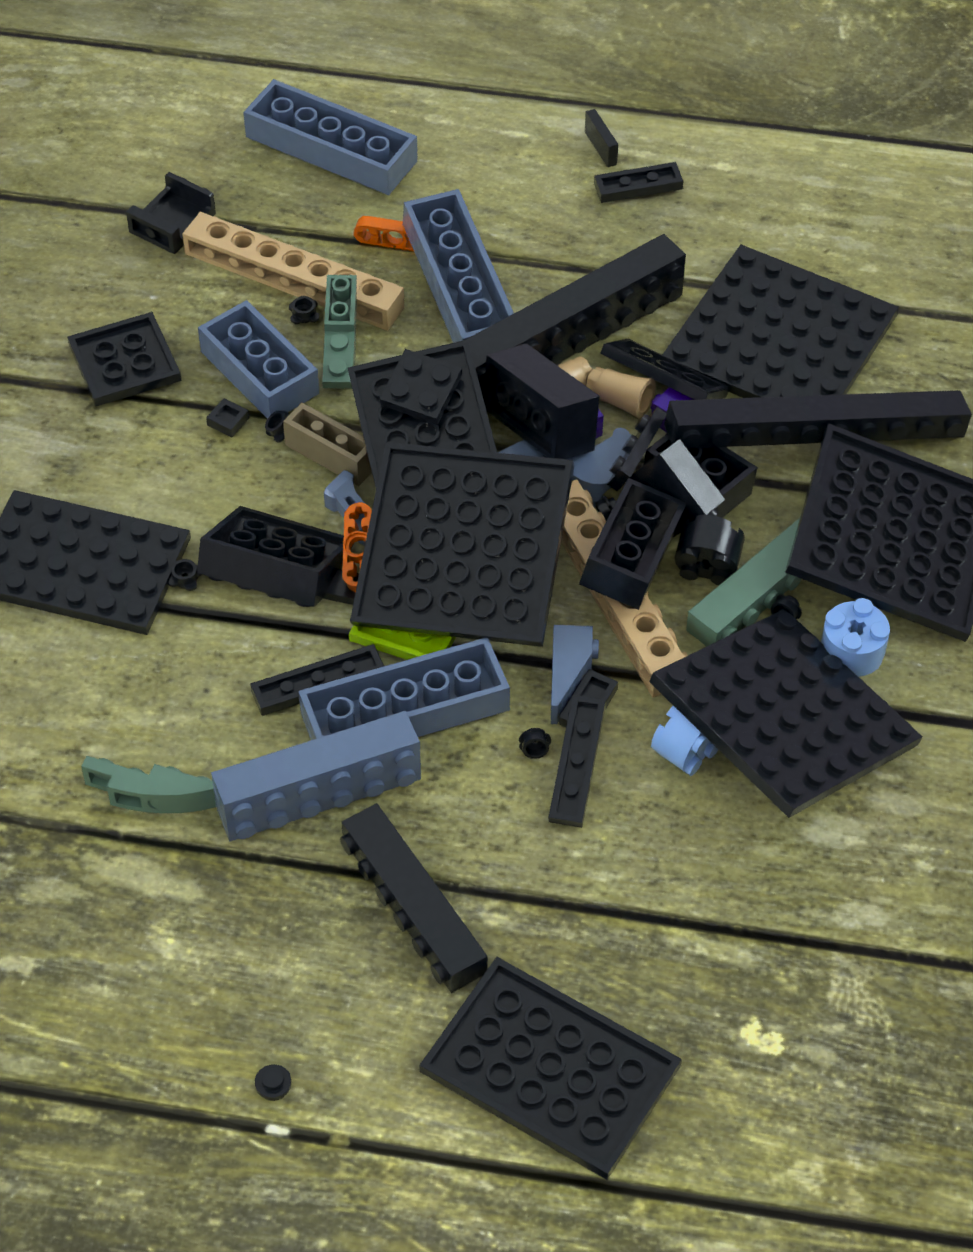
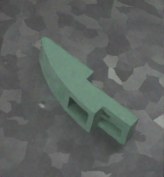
M327 275L323 388L352 389L347 367L355 366L357 275Z
M86 756L81 766L85 785L107 791L110 805L134 811L163 814L187 813L216 807L212 780L204 776L195 777L182 773L175 767H163L154 764L148 775L138 768H126L116 765L108 759H97Z

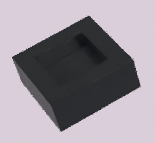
M223 398L206 417L207 426L229 437H233L249 419V410Z

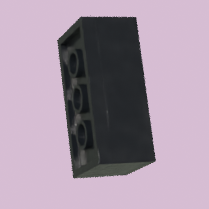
M527 343L486 355L483 400L488 413L547 458L568 459L595 450L600 399L598 394Z

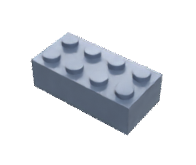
M247 300L198 327L200 349L203 355L267 419L276 411L289 412L298 407L302 402L305 403L320 394L318 369Z

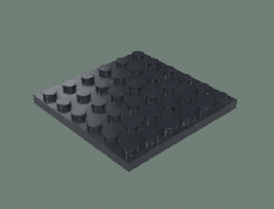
M740 244L662 355L729 386L730 393L742 398L847 394L898 315L899 307Z
M828 424L824 431L785 573L855 600L859 598L868 599L878 609L966 642L971 634L973 625V479Z
M386 442L350 618L351 624L353 626L477 640L488 638L489 641L543 647L575 466L573 460Z
M786 609L653 672L649 681L788 818L918 746L923 737L846 665L842 664V661L837 656L830 655L818 638L808 631Z

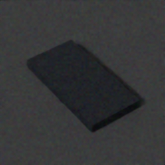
M629 338L603 344L600 354L695 400L724 399L727 397L730 389L728 388L729 386L677 363Z

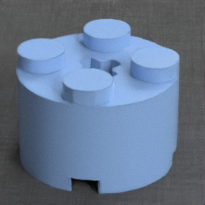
M859 598L856 601L841 603L826 614L821 643L830 655L837 656L842 661V664L851 669L858 677L865 676L876 671L882 663L889 639L890 625L886 616L873 606L870 600Z
M672 706L666 714L670 719L665 727L659 724L654 733L651 748L676 767L693 776L701 766L702 760L706 756L711 759L718 749L680 711Z

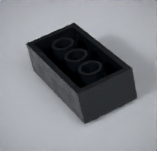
M628 478L588 557L579 585L639 610L676 532L687 502Z

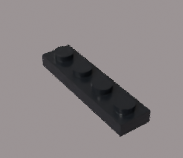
M371 644L250 683L251 692L261 715L264 716L300 704L299 690L384 667L375 645Z
M575 694L572 696L548 816L550 823L583 827L606 708V699Z

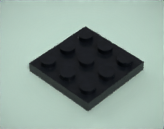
M153 312L67 337L69 347L95 407L182 381L180 370Z

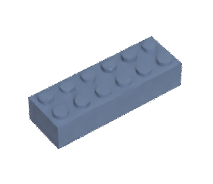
M275 79L268 84L243 112L247 138L386 195L391 194L418 161L417 136Z
M456 189L404 202V229L453 343L463 341L514 314L460 190Z
M488 638L478 639L298 691L300 712L310 740L405 710L417 737L510 711V687Z
M406 710L211 772L216 808L229 842L236 839H247L255 833L270 828H280L289 822L301 818H311L319 812L335 807H345L353 801L365 797H375L384 791L399 786L406 787L420 780V741Z

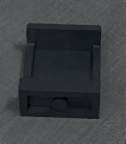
M168 172L165 175V188L144 209L132 205L126 211L130 233L175 255L184 246L183 232L199 212L214 216L216 210L214 194L183 177Z

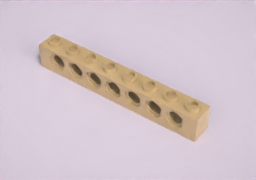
M199 212L183 232L186 255L294 296H308L323 307H325L327 275H357L356 319L386 331L391 328L405 308L404 287L248 230L242 226L224 221L216 216Z
M574 480L571 483L561 543L582 576L588 557L606 521L603 514L595 510L589 491L587 489L583 490L579 481ZM589 589L652 698L661 695L649 682L653 672L688 655L686 652H681L677 645L674 631L671 628H667L662 621V613L658 605L652 604L648 597V591L639 610Z

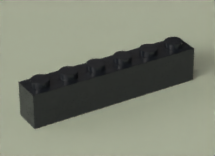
M376 803L342 821L343 836L340 837L342 847L348 855L353 854L356 857L362 876L367 881L371 879L375 884L376 894L384 906L389 904L392 908L394 919L401 931L407 930L413 938L412 944L417 954L421 958L426 957L431 964V972L439 984L445 983L450 992L453 993L482 977L488 969L487 954L380 806Z

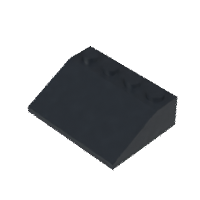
M239 506L200 538L197 573L206 575L214 581H227L237 584L241 589H254L264 592L271 598H284L295 601L297 605L302 607H315L326 596V591L337 570L341 569L343 565L344 535Z

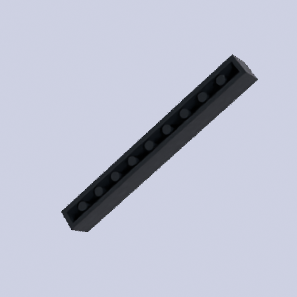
M961 390L669 401L664 425L671 445L680 439L688 449L821 443L828 424L873 441L965 437L972 413Z

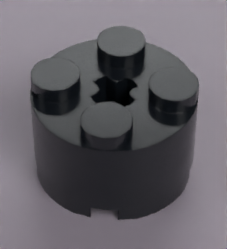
M698 515L695 521L689 522V519L684 521L674 557L675 563L680 569V576L687 580H696L698 577L711 579V582L716 585L723 583L738 569L745 541L743 531L740 528L738 532L731 528L732 522L713 515Z

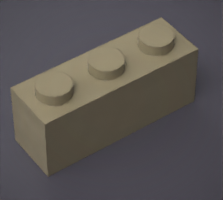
M303 402L283 421L285 445L337 475L343 470L354 475V484L360 486L372 473L364 436Z

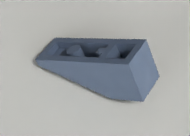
M554 625L551 724H558L559 716L587 671L591 670L592 659H598L599 639H593V626Z

